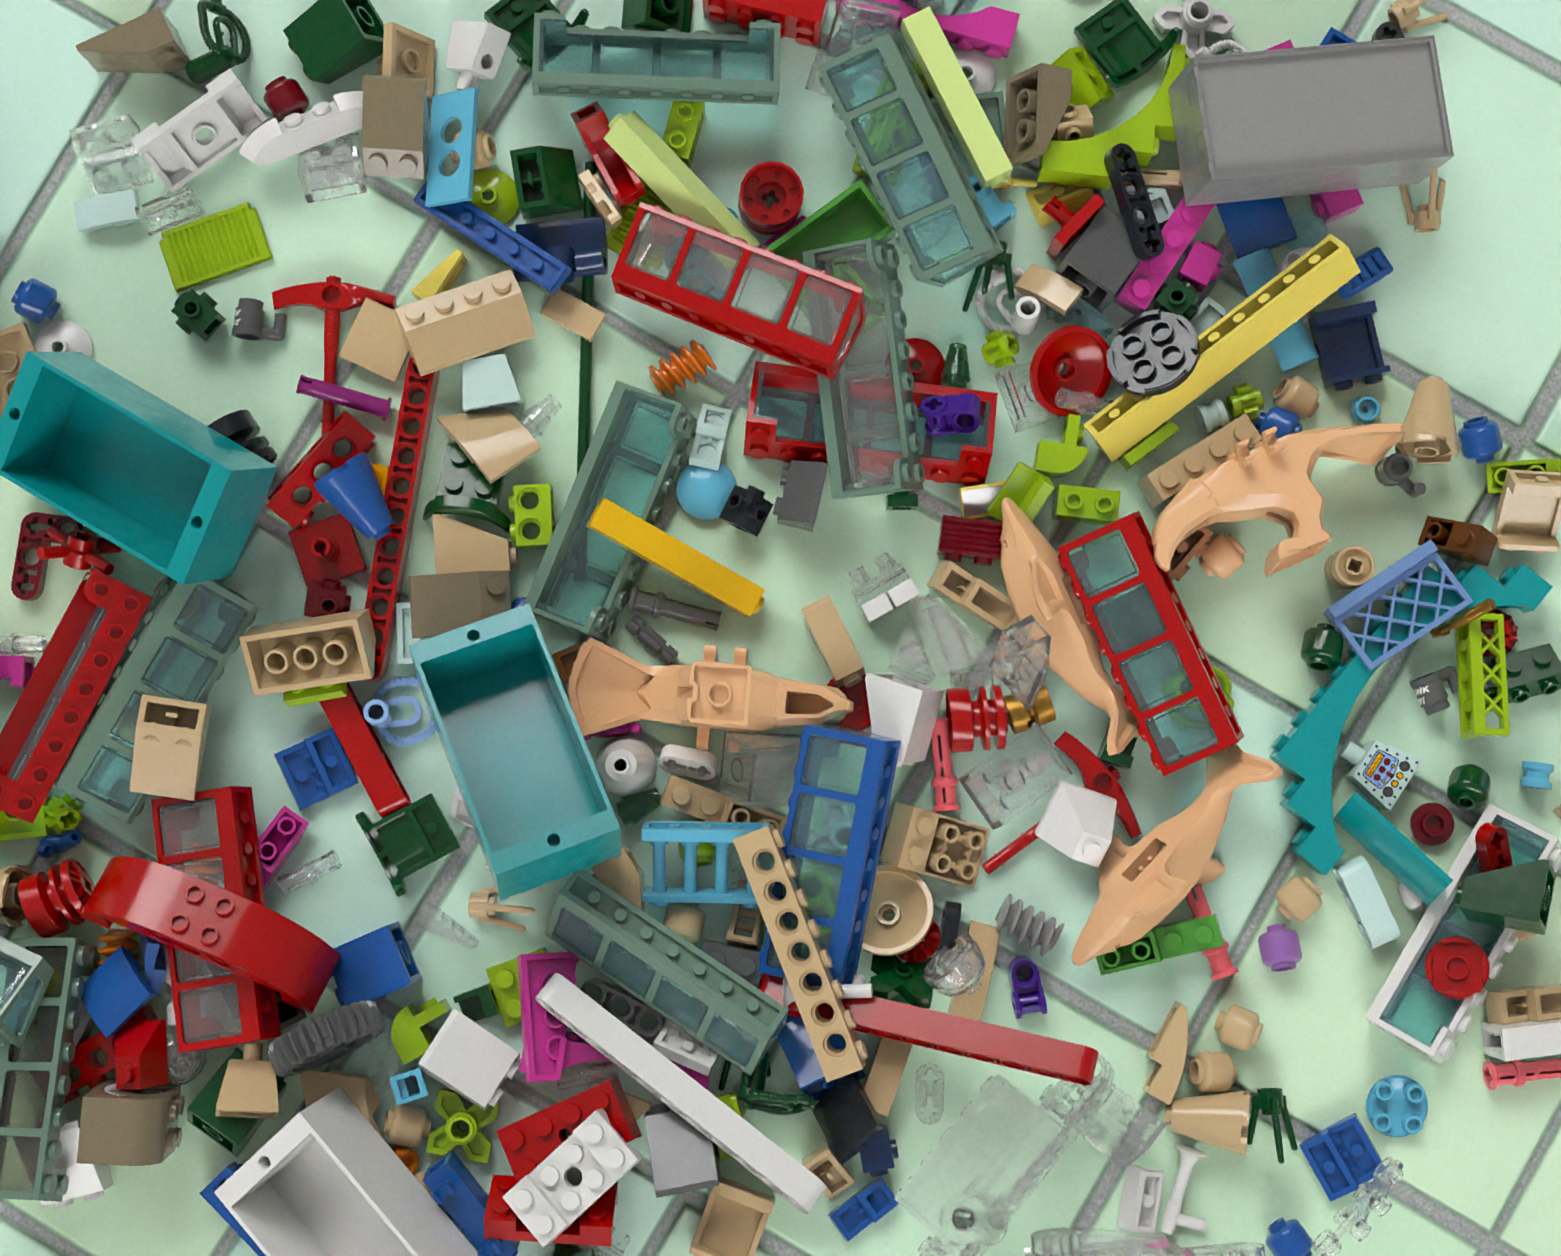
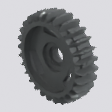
M362 1000L358 1003L354 1002L350 1005L333 1009L325 1014L322 1013L316 1018L299 1024L296 1028L289 1029V1032L281 1034L279 1038L274 1039L269 1044L267 1053L271 1065L278 1076H293L307 1070L310 1071L328 1062L331 1063L335 1059L352 1053L354 1050L363 1047L364 1044L370 1043L371 1040L377 1038L378 1035L382 1034L386 1026L376 1002Z

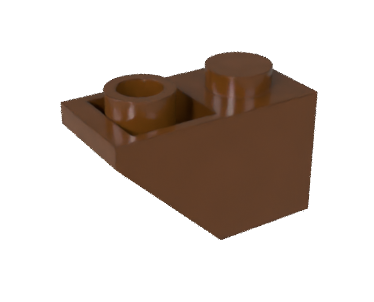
M1427 516L1418 545L1421 546L1431 539L1438 548L1436 552L1459 561L1488 566L1498 537L1482 525Z

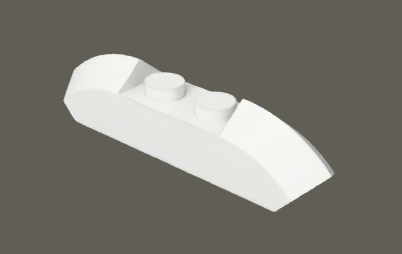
M348 91L333 95V102L318 103L312 107V110L302 114H290L279 123L276 118L271 119L251 133L238 153L252 163L265 167L362 128L363 91Z

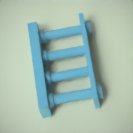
M645 821L642 827V841H650V844L653 845V887H645L642 902H650L653 906H666L669 902L743 904L747 908H758L748 878L747 888H728V846L734 843L733 839L766 827L769 823ZM668 842H681V845L684 846V887H666L665 845ZM700 842H712V845L715 846V888L697 887V845Z

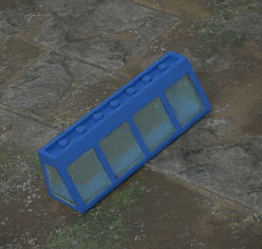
M805 724L804 731L800 737L801 749L799 760L794 769L795 781L793 792L788 800L789 813L787 823L782 832L786 846L782 847L786 860L791 858L796 868L797 877H794L798 890L802 888L807 896L809 907H806L809 919L814 918L818 924L821 937L817 939L821 949H827L832 960L833 967L829 968L833 980L838 979L841 984H852L854 976L857 974L901 741L841 725ZM775 882L771 892L776 898L783 899L786 896L787 890L784 884ZM786 912L783 916V923L786 927L795 929L798 926V918L794 913ZM765 925L764 945L759 954V972L784 978L785 973ZM799 942L795 945V953L799 958L806 959L810 956V948L807 944ZM807 974V983L822 986V979L818 974Z

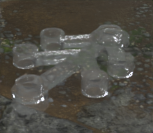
M1387 1157L1377 1166L1374 1171L1375 1178L1361 1184L1359 1189L1354 1192L1353 1198L1356 1201L1346 1207H1342L1334 1215L1333 1221L1339 1228L1334 1233L1330 1229L1324 1230L1313 1242L1312 1248L1319 1255L1336 1256L1342 1248L1339 1240L1349 1229V1233L1359 1242L1368 1236L1371 1226L1366 1221L1370 1210L1379 1217L1384 1216L1390 1210L1392 1202L1387 1196L1390 1188L1398 1184L1404 1175L1402 1172L1403 1163Z

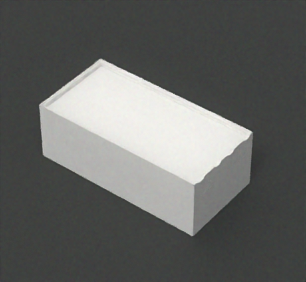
M340 1087L300 1111L214 1192L266 1256H478L475 1248Z

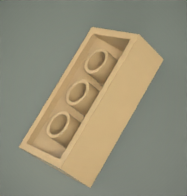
M511 269L395 308L400 331L420 376L536 337L522 291Z
M369 608L254 626L239 637L254 696L371 679L374 677L376 637Z

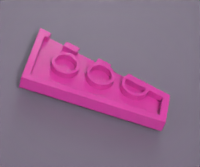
M570 952L520 954L517 956L526 1083L557 1081L561 1079L567 1038H565L567 1026L542 1007L535 997L554 973H559L575 985V971L579 958Z

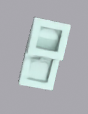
M134 189L101 194L73 202L77 228L82 233H89L110 225L121 227L142 220L138 191Z
M702 404L696 427V435L689 457V465L719 471L732 415L731 409Z

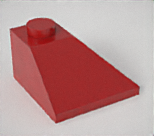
M166 1019L129 1020L114 1035L116 1089H145L168 1084Z

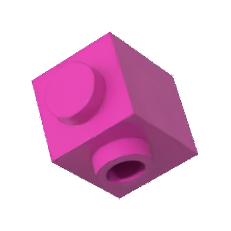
M1195 240L1175 277L1182 283L1184 281L1190 283L1201 293L1209 280L1215 281L1223 267L1218 262L1223 253L1216 251L1217 247L1207 241L1198 242Z

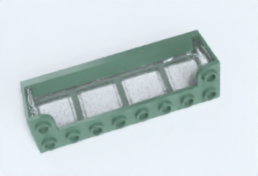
M868 238L802 252L804 266L814 270H824L832 277L842 281H852L864 289L866 322L834 381L817 374L832 499H847L923 489L925 469L920 463L919 456L922 443L920 435L916 432L915 420L918 418V410L912 399L914 378L908 366L910 346L905 341L904 328L907 326V319L901 308L900 298L903 296V287L897 275V267L899 266L897 250L892 244ZM807 289L812 337L816 341L831 345L843 317L836 311L833 298ZM851 321L839 355L857 323Z

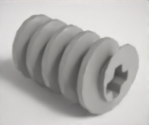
M1009 893L996 915V931L1000 932L1005 926L1008 927V938H1011L1017 932L1019 933V944H1022L1028 938L1030 939L1029 949L1033 950L1039 944L1041 945L1040 955L1044 956L1054 947L1065 923L1060 924L1055 929L1056 918L1051 917L1044 923L1045 912L1040 911L1033 917L1034 906L1029 905L1022 911L1023 900L1018 899L1011 905L1012 894Z

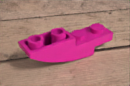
M283 806L258 839L264 892L283 867L310 825L309 822L286 806Z

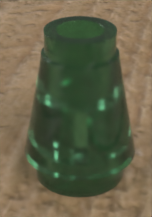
M952 343L949 345L940 377L943 381V386L966 389L967 383L971 381L967 346L965 344Z
M653 788L621 797V801L615 803V806L625 826L630 823L635 825L662 805L659 803L661 796L658 790Z

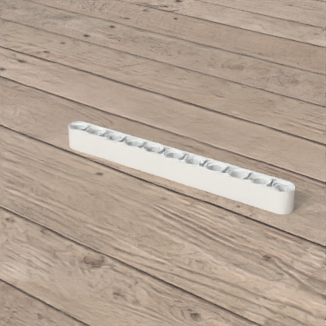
M554 973L535 997L542 1007L794 1207L805 1214H809L827 1188L823 1181L559 973Z

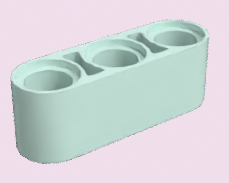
M1359 855L1333 867L1332 871L1335 880L1369 949L1372 950L1401 937L1393 914L1364 856Z

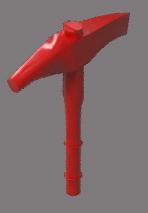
M336 276L326 277V282L301 284L272 292L274 310L291 306H308L325 311L323 381L336 385L340 312L361 307L367 297L389 308H395L396 296L359 285L342 283V278ZM324 400L322 404V420H320L322 422L321 435L334 422L335 403Z
M1065 731L1053 745L1063 751L1074 762L1080 771L1085 785L1083 787L1115 798L1117 801L1115 815L1124 825L1130 838L1132 839L1142 834L1131 805L1117 781L1121 778L1119 771L1112 765L1107 768L1085 745ZM1039 822L1025 833H1021V836L997 854L994 853L993 857L983 863L981 866L989 875L1001 865L1004 866L1005 862L1039 838L1034 833Z

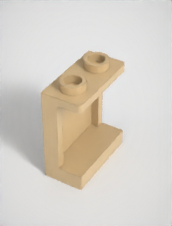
M1507 469L1491 533L1498 537L1497 547L1507 552H1515L1517 550L1533 551L1539 554L1559 552L1560 544L1556 536L1561 522V472Z
M720 1176L719 1186H714L711 1189L690 1245L689 1253L694 1256H754L768 1217L773 1210L775 1197Z

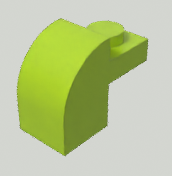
M1068 414L1065 418L1061 443L1040 440L1037 443L1033 469L1048 477L1058 478L1072 473L1083 462L1087 455L1088 447L1077 446V443H1082L1084 426L1080 425V415Z
M434 997L418 1006L421 1011L420 1013L417 1012L414 1004L411 1003L404 1007L395 1017L391 1028V1039L403 1065L423 1055L432 1043L433 1039L425 1024L451 1010L446 998L437 1002Z

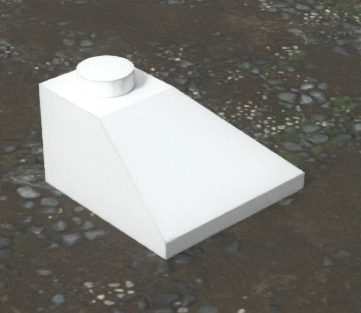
M1060 779L1034 833L1071 859L1099 867L1112 841L1117 801L1115 798Z

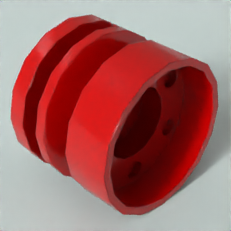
M767 161L757 164L750 169L741 182L738 200L739 213L744 223L751 230L763 235H776L797 219L803 203L804 189L800 177L791 167L782 162ZM768 196L774 198L771 208L765 206V200L768 199Z
M992 685L990 687V699H987L985 687L979 686L976 701H971L967 687L946 689V718H948L951 753L973 751L975 737H980L983 750H990L991 736H993L996 749H1005L1008 732V711L1000 685Z
M68 858L63 860L60 865L50 866L48 874L41 871L20 880L18 883V896L24 914L32 928L42 938H52L69 930L70 922L74 925H80L85 922V919L81 918L79 914L95 887L80 862L74 858Z

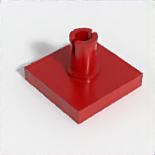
M1095 194L1074 214L1056 195L1053 196L1051 201H1048L1043 207L1042 211L1047 213L1062 228L1054 236L1046 253L1056 260L1092 223L1105 201L1098 194Z
M341 514L288 532L307 589L309 580L321 582L323 578L341 580L368 570L353 525Z

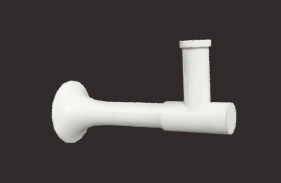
M856 974L852 984H841L845 995L841 999L873 997L872 983L866 984V978L862 974ZM784 976L783 1004L787 1008L795 999L786 976ZM810 986L814 989L821 988V986Z
M1175 1144V1147L1180 1151L1181 1162L1160 1230L1166 1234L1173 1235L1176 1225L1203 1233L1206 1228V1219L1181 1214L1180 1211L1193 1166L1201 1157H1207V1154L1188 1145Z

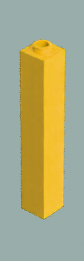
M606 498L600 499L586 524V527L744 617H751L752 613L757 614L765 599L761 597L765 591L763 588Z

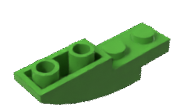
M1215 913L1156 926L1139 940L1119 947L1114 952L1097 956L1096 959L1100 974L1106 975L1161 962L1163 959L1224 946L1225 942L1217 914Z

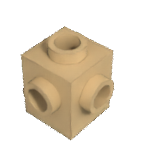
M1069 104L1051 140L1072 141L1094 137L1093 116L1087 104L1077 106Z

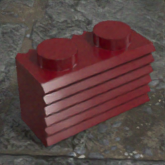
M943 515L941 518L937 554L944 555L943 560L951 562H961L962 558L974 559L973 564L992 566V561L997 562L1000 559L1002 546L1000 537L1003 523Z

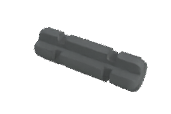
M638 615L633 616L627 622L625 628L633 636L637 634L639 636L637 639L654 655L659 654L660 657L658 659L665 665H670L677 658L678 651L671 645H665L667 641L649 625L646 627L644 625L646 622Z

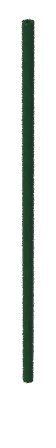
M593 161L585 162V171L588 169L592 176L596 174L597 168ZM584 191V218L596 217V208ZM594 276L582 277L581 301L593 307ZM580 337L577 474L590 445L592 342ZM587 527L575 552L574 560L577 561L576 569H574V581H586Z

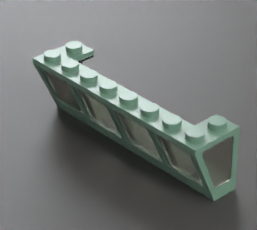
M78 938L13 939V943L43 957L53 968L54 972L22 1045L19 1048L10 1043H7L6 1046L0 1045V1199L62 1202L63 1195L68 1190L69 1179L66 1175L67 1169L55 1168L62 1152V1144L59 1141L60 1130L66 1121L65 1095L69 1093L71 1087V1078L68 1073L70 1062L75 1057L74 1030L78 1028L80 1022V1013L77 1010L78 1001L84 992L82 976L90 977L94 973V969L98 967L97 962H99L100 956L96 945ZM10 968L8 969L3 1006L25 977ZM31 980L4 1018L3 1022L15 1035H17L23 1022L21 1021L24 1018L23 1015H26L24 1014L26 1013V1008L29 1006V1002L32 1001L30 999H33L31 997L36 992L38 982Z

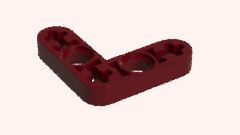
M39 512L26 515L21 523L11 582L13 594L19 599L34 601L43 593L49 559H39L36 564L29 565L26 563L25 555L32 548L38 550L40 547H50L51 543H59L47 535V530H38L36 534V531L31 529V525L37 524L38 519L39 523L46 526L55 525L61 529L63 524L71 522L75 530L94 531L86 526L83 527L81 523L68 516ZM103 537V538H98V540H97V542H107V541H109V540L105 539L104 537ZM23 569L37 571V575L30 574L29 576V574L23 573ZM29 579V583L34 584L33 590H28L26 595V591L21 589L22 583L26 584Z

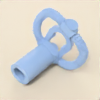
M407 676L402 678L396 677L395 679L388 680V682L385 681L378 687L379 689H376L375 696L373 697L374 700L369 701L363 709L366 721L375 727L376 731L380 732L385 741L392 745H413L428 739L435 733L434 731H437L430 714V723L427 729L417 735L399 738L388 732L387 728L413 725L421 716L420 703L414 697L401 696L382 701L386 691L393 687L405 685L420 687L417 677L415 678L414 676L412 678ZM409 702L414 705L415 714L411 719L392 721L390 706H399V703Z

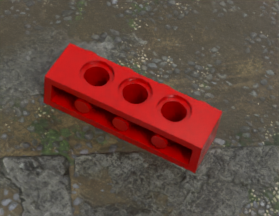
M343 410L264 501L265 505L294 529L299 524L305 526L313 517L314 512L312 509L318 502H326L313 486L319 480L314 475L315 467L325 463L330 466V471L362 452L368 454L375 445L372 440L376 436L347 411ZM346 440L350 444L349 452L343 456L336 455L334 451L336 443ZM299 487H307L310 490L309 498L303 502L294 499V492Z
M148 1005L142 1007L130 1020L158 1019L152 1006ZM99 1032L75 1046V1057L70 1062L68 1075L70 1076L71 1066H75L80 1071V1078L78 1081L71 1078V1087L69 1093L65 1095L64 1105L79 1097L78 1090L88 1085L92 1089L108 1080L105 1074L115 1069L114 1036L106 1038L102 1032ZM99 1049L107 1054L108 1060L106 1065L99 1063L97 1060ZM33 1071L32 1074L47 1099L50 1072Z

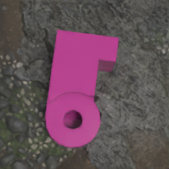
M24 655L0 656V680L11 679V687L24 688L34 671V657Z

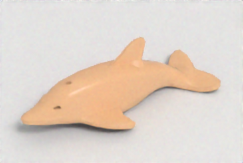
M1004 498L1001 504L1003 524L1000 537L1002 545L1000 566L1009 598L1019 623L1025 632L1024 644L1019 660V670L1024 681H1032L1048 668L1052 669L1078 695L1107 712L1111 718L1107 736V752L1109 756L1118 754L1125 749L1132 738L1140 737L1137 730V724L1139 723L1134 713H1130L1125 705V693L1113 684L1104 669L1097 643L1098 635L1085 619L1084 611L1086 609L1081 599L1078 600L1075 597L1071 588L1073 581L1068 571L1062 569L1058 561V553L1023 510L1010 498ZM1091 584V586H1092V588H1093V590H1094V592H1095V595H1097L1096 589H1095V588L1093 587V585Z
M1216 735L1213 736L1207 745L1218 741ZM1237 744L1229 746L1206 757V785L1204 791L1180 814L1159 824L1133 846H1126L1114 834L1099 866V898L1075 944L1072 953L1073 964L1081 966L1097 956L1114 952L1119 947L1139 940L1158 925L1187 896L1194 886L1212 882L1224 873V865L1213 858L1212 854L1225 823L1233 791L1242 784L1267 782L1279 778L1283 774L1280 766L1271 760L1244 752Z

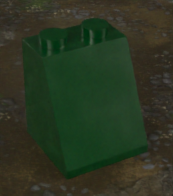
M318 0L283 30L289 40L288 45L290 49L298 55L303 64L305 75L314 82L331 84L383 54L384 24L370 0Z
M1541 859L1466 876L1463 886L1458 885L1455 903L1459 904V909L1468 921L1545 935L1556 873L1550 860Z
M236 1047L188 1106L187 1121L238 1157L265 1118L215 1116L216 1104L230 1059H243V1051ZM276 1074L279 1101L286 1091L287 1083L284 1082L285 1077H280Z

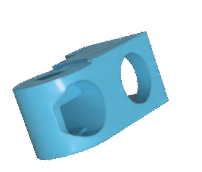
M975 174L969 177L970 183L994 232H996L1015 217L1017 208L1011 200L1003 205L991 190V186L982 190Z
M420 1066L389 1077L397 1106L428 1096V1088Z

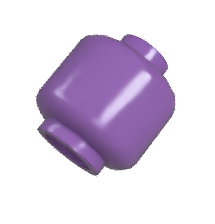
M1285 924L1266 927L1267 932L1258 938L1263 965L1271 967L1273 972L1295 969L1296 963L1302 959L1298 933L1294 930L1286 929Z

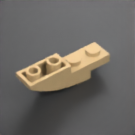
M671 774L659 801L664 806L708 822L769 823V825L773 824L775 830L779 828L781 833L787 822L786 817Z

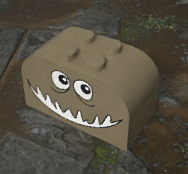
M110 1078L84 1095L82 1099L77 1163L145 1166L162 1163L181 1143L182 1128L177 1127L178 1115L183 1114L185 1097L180 1095L181 1085L168 1082V1084L145 1089H116V1079Z

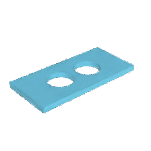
M476 87L432 96L425 206L429 208L472 200L479 89ZM459 119L462 124L461 133L454 142L447 143L444 138L445 129L452 120ZM455 151L460 158L459 167L454 174L446 177L442 171L443 162L450 153Z

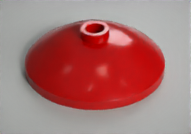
M1071 325L1055 330L1040 343L1031 361L1029 381L1034 398L1046 411L1061 417H1067L1068 414L1081 415L1091 410L1103 398L1110 385L1112 374L1107 365V350L1109 346L1100 334L1087 327ZM1063 363V369L1059 372V367Z

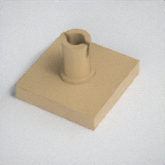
M395 22L384 24L383 58L376 61V64H382V66L376 67L379 76L426 78L427 100L432 99L434 92L435 40Z

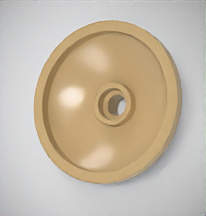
M892 865L877 866L862 950L878 956H894L911 950L927 935L934 916L933 899L929 888L916 873ZM888 913L895 915L891 921H886L884 916Z

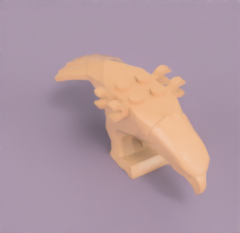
M1390 423L1318 428L1288 434L1279 439L1276 438L1277 428L1274 426L1262 432V441L1253 446L1254 450L1249 451L1248 439L1235 443L1234 453L1226 457V462L1197 479L1190 478L1181 491L1159 514L1152 530L1155 562L1160 569L1167 572L1170 570V563L1179 543L1198 529L1215 522H1236L1255 519H1266L1284 525L1289 536L1288 539L1282 540L1269 551L1265 559L1264 573L1266 577L1317 555L1325 547L1324 545L1332 539L1331 534L1324 529L1321 520L1324 498L1311 481V475L1318 458L1327 457L1349 460L1373 466L1384 458L1386 453L1401 440L1405 433L1404 424Z
M589 636L579 647L567 684L569 703L583 736L603 732L637 720L657 721L684 727H696V749L709 751L710 729L728 730L727 752L739 753L741 731L763 732L773 728L805 726V724L837 725L845 718L847 713L853 711L854 702L848 700L846 695L836 687L795 681L784 677H777L768 672L752 670V666L746 665L747 648L735 647L734 664L716 662L717 647L704 645L703 662L695 661L692 665L649 666Z

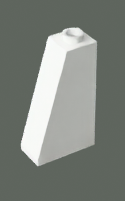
M1561 1018L1538 1022L1524 1021L1504 1025L1481 1022L1483 1050L1486 1055L1503 1061H1514L1561 1054Z

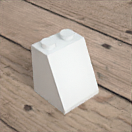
M867 673L865 682L872 734L901 741L897 767H902L903 764L913 766L914 762L925 761L945 690L892 673Z
M456 1009L452 1010L418 1063L424 1073L485 1111L489 1105L496 1106L504 1093V1090L501 1089L507 1077L512 1080L521 1065L518 1062L520 1058L518 1051Z
M81 1116L66 1119L64 1126L60 1130L59 1141L62 1144V1152L59 1160L56 1161L55 1168L67 1169L66 1175L69 1179L68 1190L63 1195L62 1202L40 1201L42 1206L53 1203L54 1208L64 1207L73 1204V1198L84 1196L85 1201L104 1196V1190L113 1185L109 1165L77 1163ZM43 1125L34 1128L40 1129ZM15 1136L17 1147L34 1186L41 1139L39 1137Z

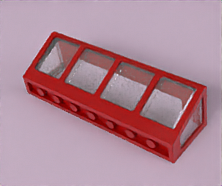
M643 202L638 206L611 275L615 292L833 381L866 322L864 289L860 288L856 283L842 281L832 277L824 270H814L804 266L796 259H786L776 255L768 248H758L748 244L747 241L740 237L733 238L727 236L712 226L704 227L694 223L686 216H676L658 205L651 206Z
M228 786L198 791L194 801L170 797L151 800L159 864L194 876L266 907L252 787ZM167 945L179 1053L222 1048L280 1037L281 1030L276 990Z

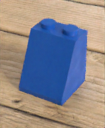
M399 921L334 948L341 956L332 974L338 987L335 989V994L341 1006H347L354 1002L358 1003L362 1000L372 1001L422 979Z
M788 1015L786 1024L777 1037L804 1094L816 1097V1102L843 1077L830 1082L826 1081L802 1018ZM832 1034L830 1036V1043L834 1048L843 1049L846 1047V1041L842 1035ZM863 1069L854 1072L859 1080L866 1077Z

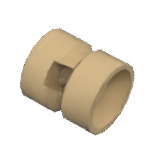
M1350 546L1329 556L1324 566L1327 581L1333 587L1342 590L1351 589L1366 583L1371 579L1375 570L1373 556L1368 550L1359 546Z

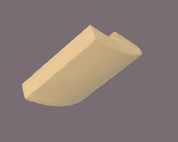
M367 297L355 318L339 356L395 382L408 356L409 349L400 331L396 311Z

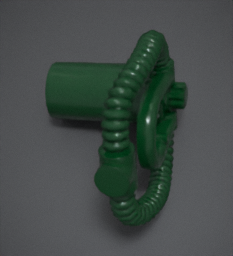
M201 0L197 5L200 33L204 43L211 50L186 63L185 70L189 79L198 85L227 71L229 68L235 67V65L246 62L251 53V40L249 39L246 27H244L242 21L232 11L222 4V0ZM207 10L218 15L213 20L216 43H214L209 32ZM220 23H223L229 30L231 47L224 45L222 37L224 32H221ZM237 31L242 39V50L240 54L238 49Z
M766 1052L750 1076L749 1086L744 1085V1071H742L738 1098L743 1101L745 1109H757L775 1115H793L806 1110H814L816 1097L803 1093L783 1095L764 1091L769 1052Z

